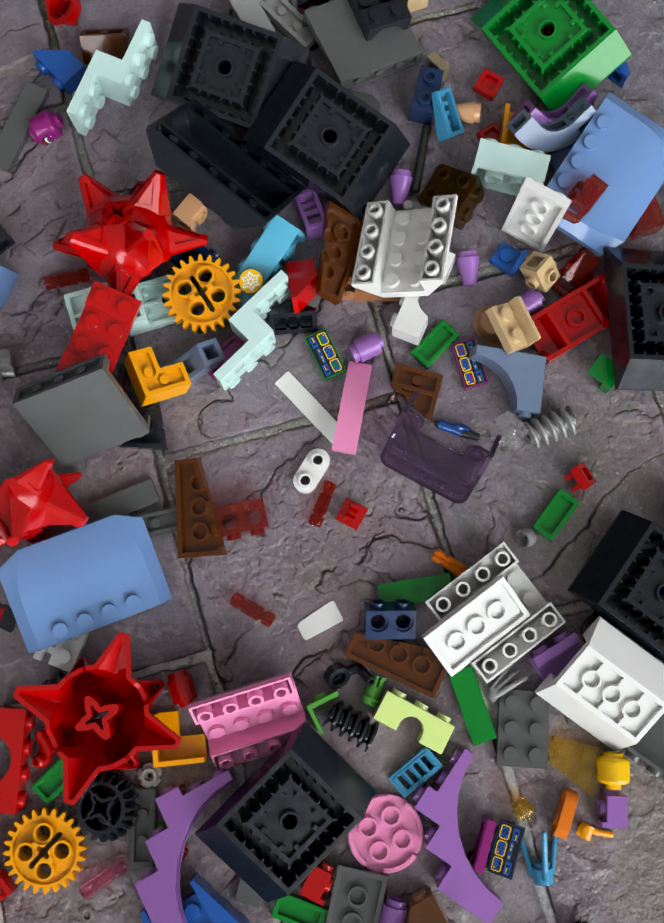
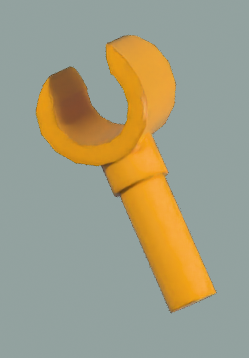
M585 822L579 825L576 832L577 835L587 841H590L593 834L609 838L614 837V832L594 828Z

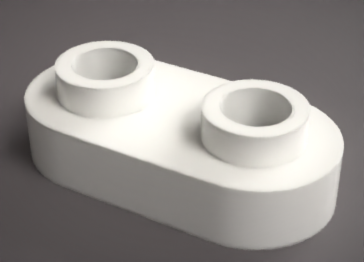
M317 448L307 454L293 479L294 487L298 492L309 494L318 486L330 465V457L325 450ZM319 456L323 461L321 464H315L313 459ZM303 477H308L310 479V483L308 485H303L301 483V479Z

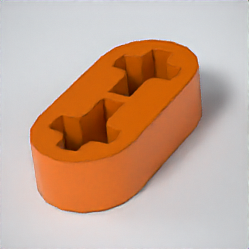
M568 788L562 790L551 826V835L562 839L567 838L578 803L577 791Z

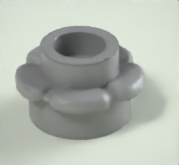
M152 762L145 763L137 774L141 785L145 788L158 786L162 780V769L160 767L153 768ZM148 773L152 774L151 778L148 777Z

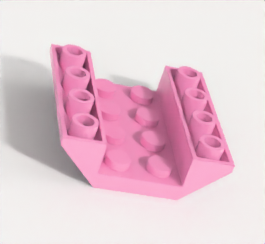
M291 671L188 704V710L195 725L201 724L207 737L210 757L217 771L229 769L233 766L273 754L304 721L307 722Z

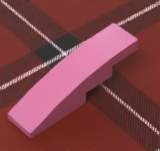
M353 361L348 363L332 451L356 455L372 365L355 363Z

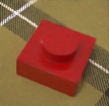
M485 68L475 83L473 91L493 101L502 87L505 78Z

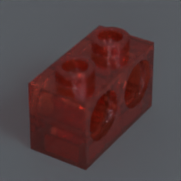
M263 498L214 508L222 538H226L227 541L241 539V534L250 533L251 536L265 534V529L270 528ZM252 512H259L261 514V521L258 524L249 523L248 517ZM228 517H235L237 519V526L234 529L228 530L225 528V520Z

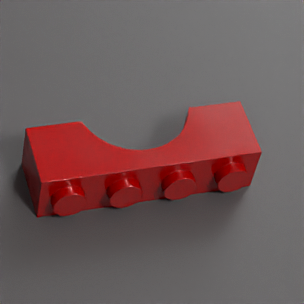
M0 706V738L5 741L11 754L9 769L0 780V814H17L23 810L28 800L25 784L30 777L31 769L30 765L27 764L28 755H31L33 749V740L30 739L31 729L35 726L36 716L26 707Z

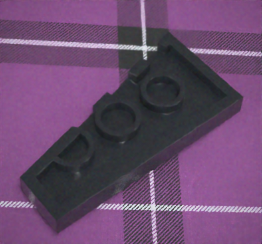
M125 367L123 391L142 417L150 416L149 433L144 436L126 441L119 445V447L168 451L160 401L141 407Z

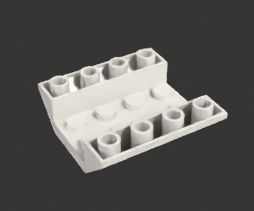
M457 194L433 196L432 208L395 211L389 200L367 202L351 285L354 288L383 298L429 296L444 283L458 200Z
M502 542L425 601L431 613L439 622L499 575L506 579L531 616L469 663L487 684L566 623L551 602L545 601L517 564L519 560L505 542Z
M598 616L583 634L586 640L583 647L557 677L550 673L535 690V693L613 751H617L637 744L664 714V663L601 616Z

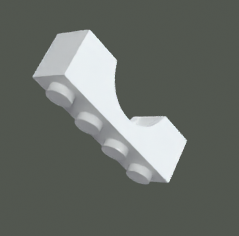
M449 252L445 278L442 284H446L454 266L456 255ZM420 296L401 297L399 301L400 311L398 314H393L389 325L392 327V336L419 345L428 325V316L419 306L418 299Z

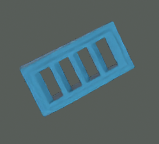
M450 86L432 92L438 142L464 133Z
M423 745L388 779L401 795L406 798L443 765L430 749ZM423 756L432 764L429 768L421 760ZM417 762L425 772L420 774L413 764ZM407 769H410L417 777L414 782L405 772ZM400 775L408 782L409 786L407 788L398 780Z

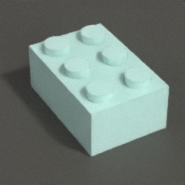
M481 138L473 161L471 174L480 177L483 188L518 196L527 177L544 184L551 155H547L540 150L531 151L523 149L516 144L507 145L499 143L492 138Z

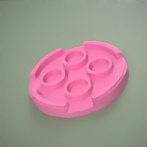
M390 793L375 794L363 819L347 834L349 847L356 860L368 869L382 872L383 874L398 872L415 860L421 848L423 840L421 819L415 808L404 798Z

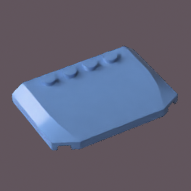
M608 92L596 110L597 112L593 115L546 186L555 192L563 193L568 199L572 200L556 229L598 257L603 255L604 247L616 248L625 242L664 182V128L610 92Z
M113 514L86 524L84 527H77L20 548L0 567V581L28 653L41 651L172 599L143 517Z

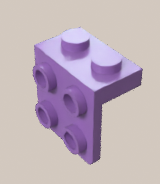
M564 630L553 637L554 641L547 646L544 643L532 650L533 654L528 657V660L542 682L550 673L557 677L580 650L577 643L581 640L576 632Z

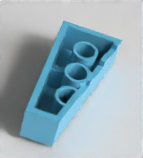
M277 215L263 227L265 231L261 237L254 240L250 247L251 253L247 259H242L237 268L239 272L233 280H239L240 275L245 270L254 269L262 274L265 285L282 270L283 265L281 264L288 259L291 260L294 256L297 242L303 243L307 236ZM241 289L242 295L236 296L241 300V304L238 306L242 307L255 294H248Z

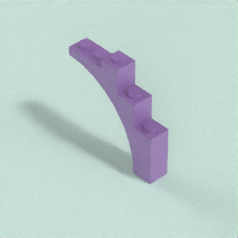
M462 745L460 750L456 748L448 760L451 763L446 771L441 770L436 777L435 783L437 785L435 788L426 782L423 787L420 785L412 796V799H414L413 806L436 823L434 826L430 825L427 828L423 838L425 839V848L446 862L445 866L442 864L438 868L434 876L437 889L483 922L491 923L503 902L473 870L464 853L459 836L457 819L459 790L464 773L474 755Z
M223 769L214 772L209 776L211 780L204 784L197 782L187 788L188 793L186 794L182 787L175 788L174 785H171L160 791L161 796L155 799L168 827L165 829L162 826L150 833L151 838L145 841L158 871L155 872L153 868L140 875L141 881L135 884L152 923H188L183 910L180 892V868L185 844L194 823L203 809L220 791L236 781L231 771L227 770L224 772Z

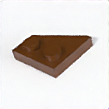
M397 363L390 388L422 416L431 421L443 375Z

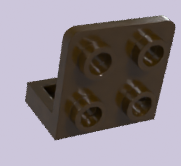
M440 164L420 194L418 201L420 205L432 208L433 196L457 194L458 200L453 225L455 228L463 230L466 223L472 219L473 211L478 203L482 202L485 190L479 176Z

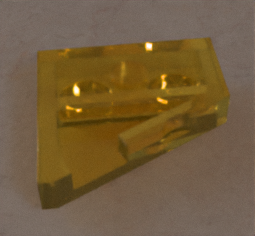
M552 735L548 751V762L587 795L594 796L597 781L596 762L597 758L602 756L603 748Z

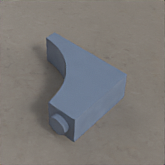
M476 345L470 349L469 359L486 365L502 381L509 399L510 414H516L517 418L525 420L540 414L546 365L545 356L517 351L506 354L504 349Z

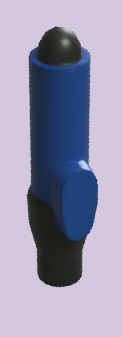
M443 420L434 422L437 429L461 436L462 438L478 441L480 438L479 433L474 432L465 424L457 423L455 425Z

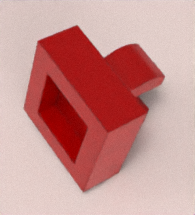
M584 462L570 469L571 473L564 477L565 481L570 478L576 480L577 485L571 489L572 492L580 488L585 490L596 483Z
M346 498L335 520L357 531L368 508Z

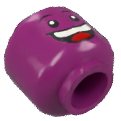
M45 109L29 119L27 129L36 143L48 145L63 135L62 126H64V122L58 113L53 114L50 110Z

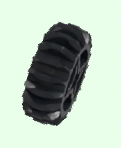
M106 770L103 773L100 771L74 806L71 805V807L77 809V812L72 817L79 818L80 821L76 827H84L82 835L86 836L91 833V840L100 839V842L104 843L108 839L115 841L118 837L125 836L127 830L133 828L134 824L132 821L139 817L134 810L139 809L141 805L134 801V799L139 797V794H133L131 791L135 788V785H127L129 777L121 778V772L118 771L113 774L111 770ZM101 785L111 788L116 792V794H110L107 791V789L104 790ZM111 801L109 804H107L108 808L100 811L102 808L105 807L104 804L106 802ZM96 818H102L104 822H108L110 826L100 823Z

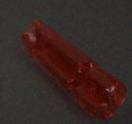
M87 268L78 269V272L72 270L58 273L54 277L53 275L43 277L44 286L47 290L56 289L57 286L61 288L78 284V281L84 283L91 280L90 272Z
M327 480L323 482L322 493H319L313 508L314 514H311L309 519L310 525L321 527L324 520L322 517L327 512L332 499L331 494L334 493L336 488L335 483Z
M237 592L232 596L229 602L232 607L236 609L238 607L241 608V612L256 621L258 619L261 620V624L266 627L272 625L276 617L275 614L270 611L265 612V608L250 599L246 601L244 599L245 596Z

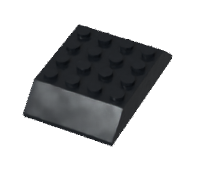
M195 98L148 125L146 128L155 165L166 176L174 179L186 192L195 196L206 208L211 209L226 224L231 225L233 228L266 226L305 190L301 184L279 166L243 142L242 136Z

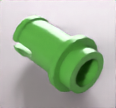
M371 674L375 678V683L367 686L364 695L361 694V697H363L361 702L375 708L376 704L380 703L378 698L386 679Z

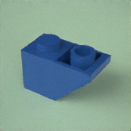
M35 50L33 52L37 61L36 67L43 75L48 74L52 77L51 81L58 90L64 89L71 95L78 88L86 68L69 50Z

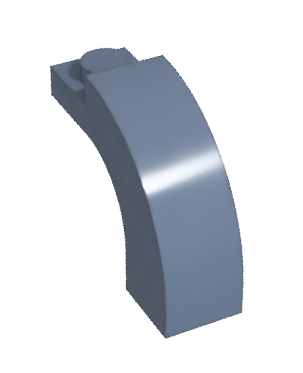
M581 97L564 115L555 121L539 122L523 108L506 127L521 143L530 149L543 152L557 151L575 143L581 135L578 129L586 124L597 111L589 102Z
M213 338L195 344L182 356L159 367L162 368L183 361L192 382L218 367L226 358L217 339Z

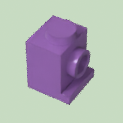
M604 788V792H601V799L597 800V811L601 817H596V823L602 828L628 829V796L619 792V790Z

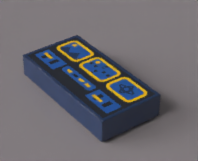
M502 819L500 820L487 869L488 872L510 880L513 879L525 827Z

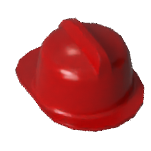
M45 0L48 21L52 25H78V18L82 9L80 0Z

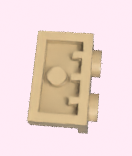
M516 296L507 303L493 306L485 311L506 354L525 349L541 338L521 296Z

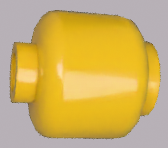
M603 751V755L597 757L596 777L600 783L605 784V789L621 790V785H626L630 782V761L628 758L623 757L622 752Z

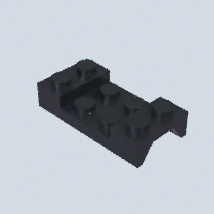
M347 0L366 41L372 40L381 30L399 25L404 30L409 28L412 16L404 0Z

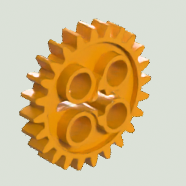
M201 254L198 256V261H194L191 256H189L188 264L181 260L182 268L178 269L173 266L175 275L167 274V278L171 283L163 284L164 288L169 291L162 294L164 299L169 300L164 303V306L169 309L172 308L168 314L170 317L176 316L174 321L177 325L183 322L185 330L192 325L194 333L197 332L199 327H201L204 334L207 332V327H211L213 332H216V324L224 328L223 320L231 318L230 312L236 313L238 311L234 305L241 304V300L236 297L242 295V291L236 288L239 286V280H233L236 277L235 271L228 272L230 269L229 264L227 263L222 266L220 258L213 263L211 255L207 257L206 261L203 260ZM203 274H212V278L208 282L200 281ZM193 276L215 308L214 312L210 311L203 298L199 295L190 277ZM183 287H191V292L189 294H180V291ZM217 293L225 294V298L221 302H215L213 298ZM195 307H205L204 312L201 315H194L193 310Z
M45 806L41 813L38 808L32 810V816L27 812L22 816L23 821L17 820L14 823L17 829L12 828L8 831V834L13 838L4 841V844L10 847L3 852V855L10 856V859L4 865H12L13 867L8 874L9 876L18 875L15 884L22 880L25 882L23 890L32 885L33 894H36L41 887L44 895L50 891L51 887L56 893L60 890V884L66 888L70 884L69 879L74 881L78 877L75 871L81 872L84 868L80 862L85 861L88 856L81 852L86 850L89 845L82 844L81 841L87 835L79 834L78 831L82 827L74 825L76 818L67 819L68 810L59 815V807H55L51 813L48 806ZM42 825L50 829V837H46L41 833ZM61 832L62 836L58 839V841L48 850L47 854L44 855L33 868H31V862L44 850L45 846L54 839L57 833ZM60 843H64L69 847V854L61 853L59 850ZM24 845L31 847L33 851L32 856L25 855L23 851ZM42 863H47L51 867V874L43 872Z

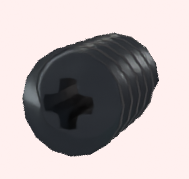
M340 700L332 706L322 726L324 727L328 722H331V732L339 727L340 737L346 732L349 733L347 741L351 742L354 738H357L356 747L359 748L365 743L366 752L378 732L379 722L375 721L369 725V716L360 720L362 712L358 710L352 715L353 707L349 705L346 709H343L344 701Z

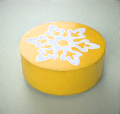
M254 269L245 270L239 277L240 288L248 294H256L264 286L262 274Z

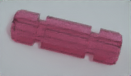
M118 860L112 864L111 868H106L90 881L83 884L79 888L82 897L85 900L90 898L96 892H99L115 881L116 877L119 878L127 871L125 863L122 860Z

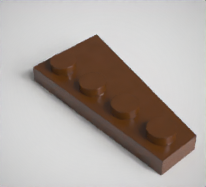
M329 201L325 205L316 294L336 306L341 302L356 261L363 222Z
M201 459L174 460L178 558L227 555Z
M355 632L344 653V656L435 699L447 672L428 647L389 639H365L364 634Z

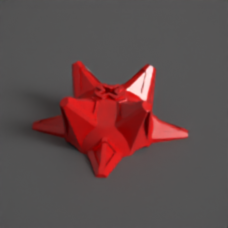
M154 170L145 182L137 181L131 191L125 195L116 194L85 173L78 178L87 215L84 228L69 231L65 237L53 241V250L83 258L92 270L100 277L106 279L108 287L131 296L141 278L150 275L153 269L162 262H167L172 255L207 245L208 235L174 225L165 174L163 172Z
M53 458L44 460L19 475L4 480L0 486V548L4 544L12 547L16 546L21 540L34 544L50 538V525L84 527L89 517L67 488L82 477V472L55 473L52 469L55 461Z
M119 632L96 663L87 656L79 658L69 673L58 684L16 686L13 698L44 721L45 731L56 754L63 760L64 803L74 806L100 771L135 769L139 767V751L179 749L182 738L150 713L151 706L165 687L163 680L135 679L132 677L130 634ZM108 711V714L104 715L105 717L97 719L101 713Z

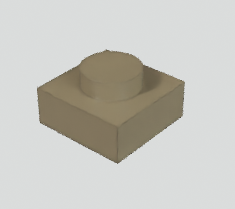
M433 51L427 56L426 66L444 70L442 82H444L448 78L450 66L443 56H439Z

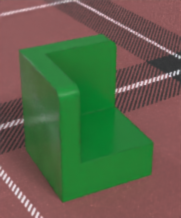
M601 353L593 361L594 363L588 370V374L601 382L598 388L607 393L614 386L612 359Z

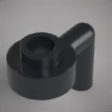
M358 662L347 667L342 663H334L324 673V681L331 689L343 687L349 681L350 676L358 674L367 686L373 685L375 678Z

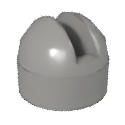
M523 528L516 532L515 539L521 548L526 549L536 543L537 535L534 534L533 529Z

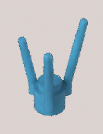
M545 830L542 831L541 840L542 859L534 861V865H532L524 838L521 845L528 876H533V882L537 886L553 885V874H556L555 861L558 837L552 836L549 861L547 832Z

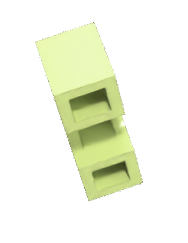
M393 688L392 692L386 689L373 714V718L394 730H397L400 722L406 717L419 719L421 722V732L417 741L442 754L455 728L450 723L451 718L440 712H437L436 715L428 712L429 706L418 700H415L413 704L405 699L407 696L405 693Z

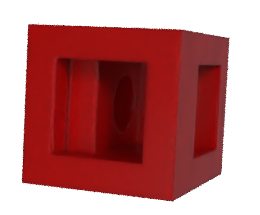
M323 859L303 880L299 894L323 906L325 902V894L323 892L328 893L334 881V878L331 877L334 866Z

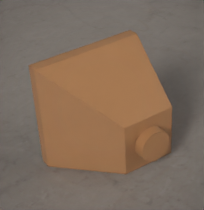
M431 888L426 891L421 889L412 895V899L408 902V913L405 923H449Z

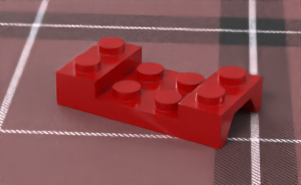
M604 273L531 316L541 336L532 346L539 356L546 357V365L602 330L609 328Z
M94 280L84 303L85 307L55 373L105 353L110 360L109 371L112 374L142 306V301Z

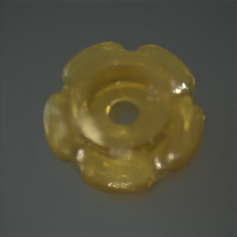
M519 797L517 801L512 802L514 808L512 812L517 818L522 821L533 819L532 816L536 809L528 800Z

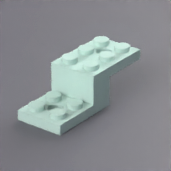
M141 19L122 60L99 50L95 51L66 111L77 133L86 136L89 129L94 127L95 116L98 110L103 108L105 97L130 106L133 99L135 100L138 97L139 86L142 80L147 78L149 65L152 60L156 59L159 51L150 22Z
M282 270L228 319L232 332L245 344L213 374L218 385L224 391L228 388H234L240 382L241 375L246 371L248 373L257 366V360L262 355H269L275 348L274 331L264 319L269 316L268 312L277 303H283L289 296L288 276Z
M167 275L138 283L131 297L142 301V306L130 331V336L175 323L176 316L170 317L168 314L172 308H166L163 303L164 297L162 294L169 292L164 288L163 284L171 283ZM91 287L63 295L73 331L85 307L84 303ZM184 287L187 293L189 294L191 292V287Z

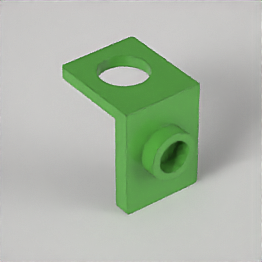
M337 689L328 694L326 690L312 696L314 701L306 706L319 734L323 733V728L313 708L339 696Z

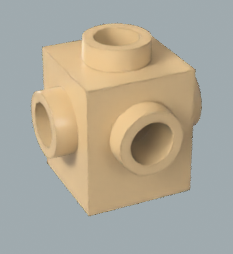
M533 251L519 266L525 279V284L533 290L547 292L560 277L556 267L557 264L552 256Z

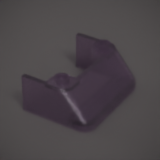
M414 390L380 455V459L386 467L451 502L464 503L491 462L502 436L497 434L488 450L477 445H471L462 454L421 432L424 420L421 415L411 410L419 393Z

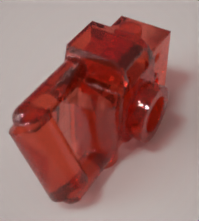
M594 173L589 178L587 177L584 182L578 181L569 191V196L567 197L572 200L569 207L576 213L567 210L562 218L573 224L579 223L609 185Z
M582 246L566 265L559 270L560 277L551 288L563 298L594 278L592 270L599 264L600 260L589 249ZM562 278L573 286L570 291L559 282Z

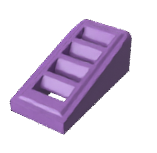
M312 189L304 190L295 199L308 239L314 240L322 237L325 212L318 194ZM314 198V201L301 204V202ZM317 207L316 209H313V210L304 212V211H306V210H309V209H312V208ZM320 216L318 218L308 221V219Z

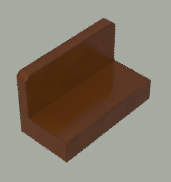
M128 28L82 30L79 38L84 64L90 63L96 50L122 60L128 49Z

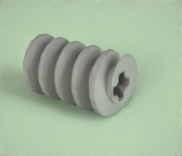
M566 405L565 409L558 408L556 413L550 411L547 416L540 415L538 420L532 418L530 423L522 422L523 433L528 443L534 444L537 449L540 448L541 440L545 445H549V437H552L557 442L559 433L564 439L567 438V430L572 435H576V419L569 405Z

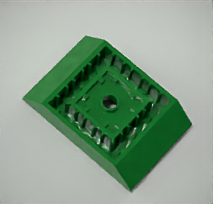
M490 0L470 18L548 111L563 106L584 82L593 90L632 56L618 31L591 0ZM545 25H553L555 27L553 34L550 36L541 34V30Z

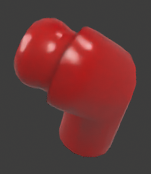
M45 729L34 734L40 748L37 755L32 758V764L38 769L46 767L51 762L55 751Z

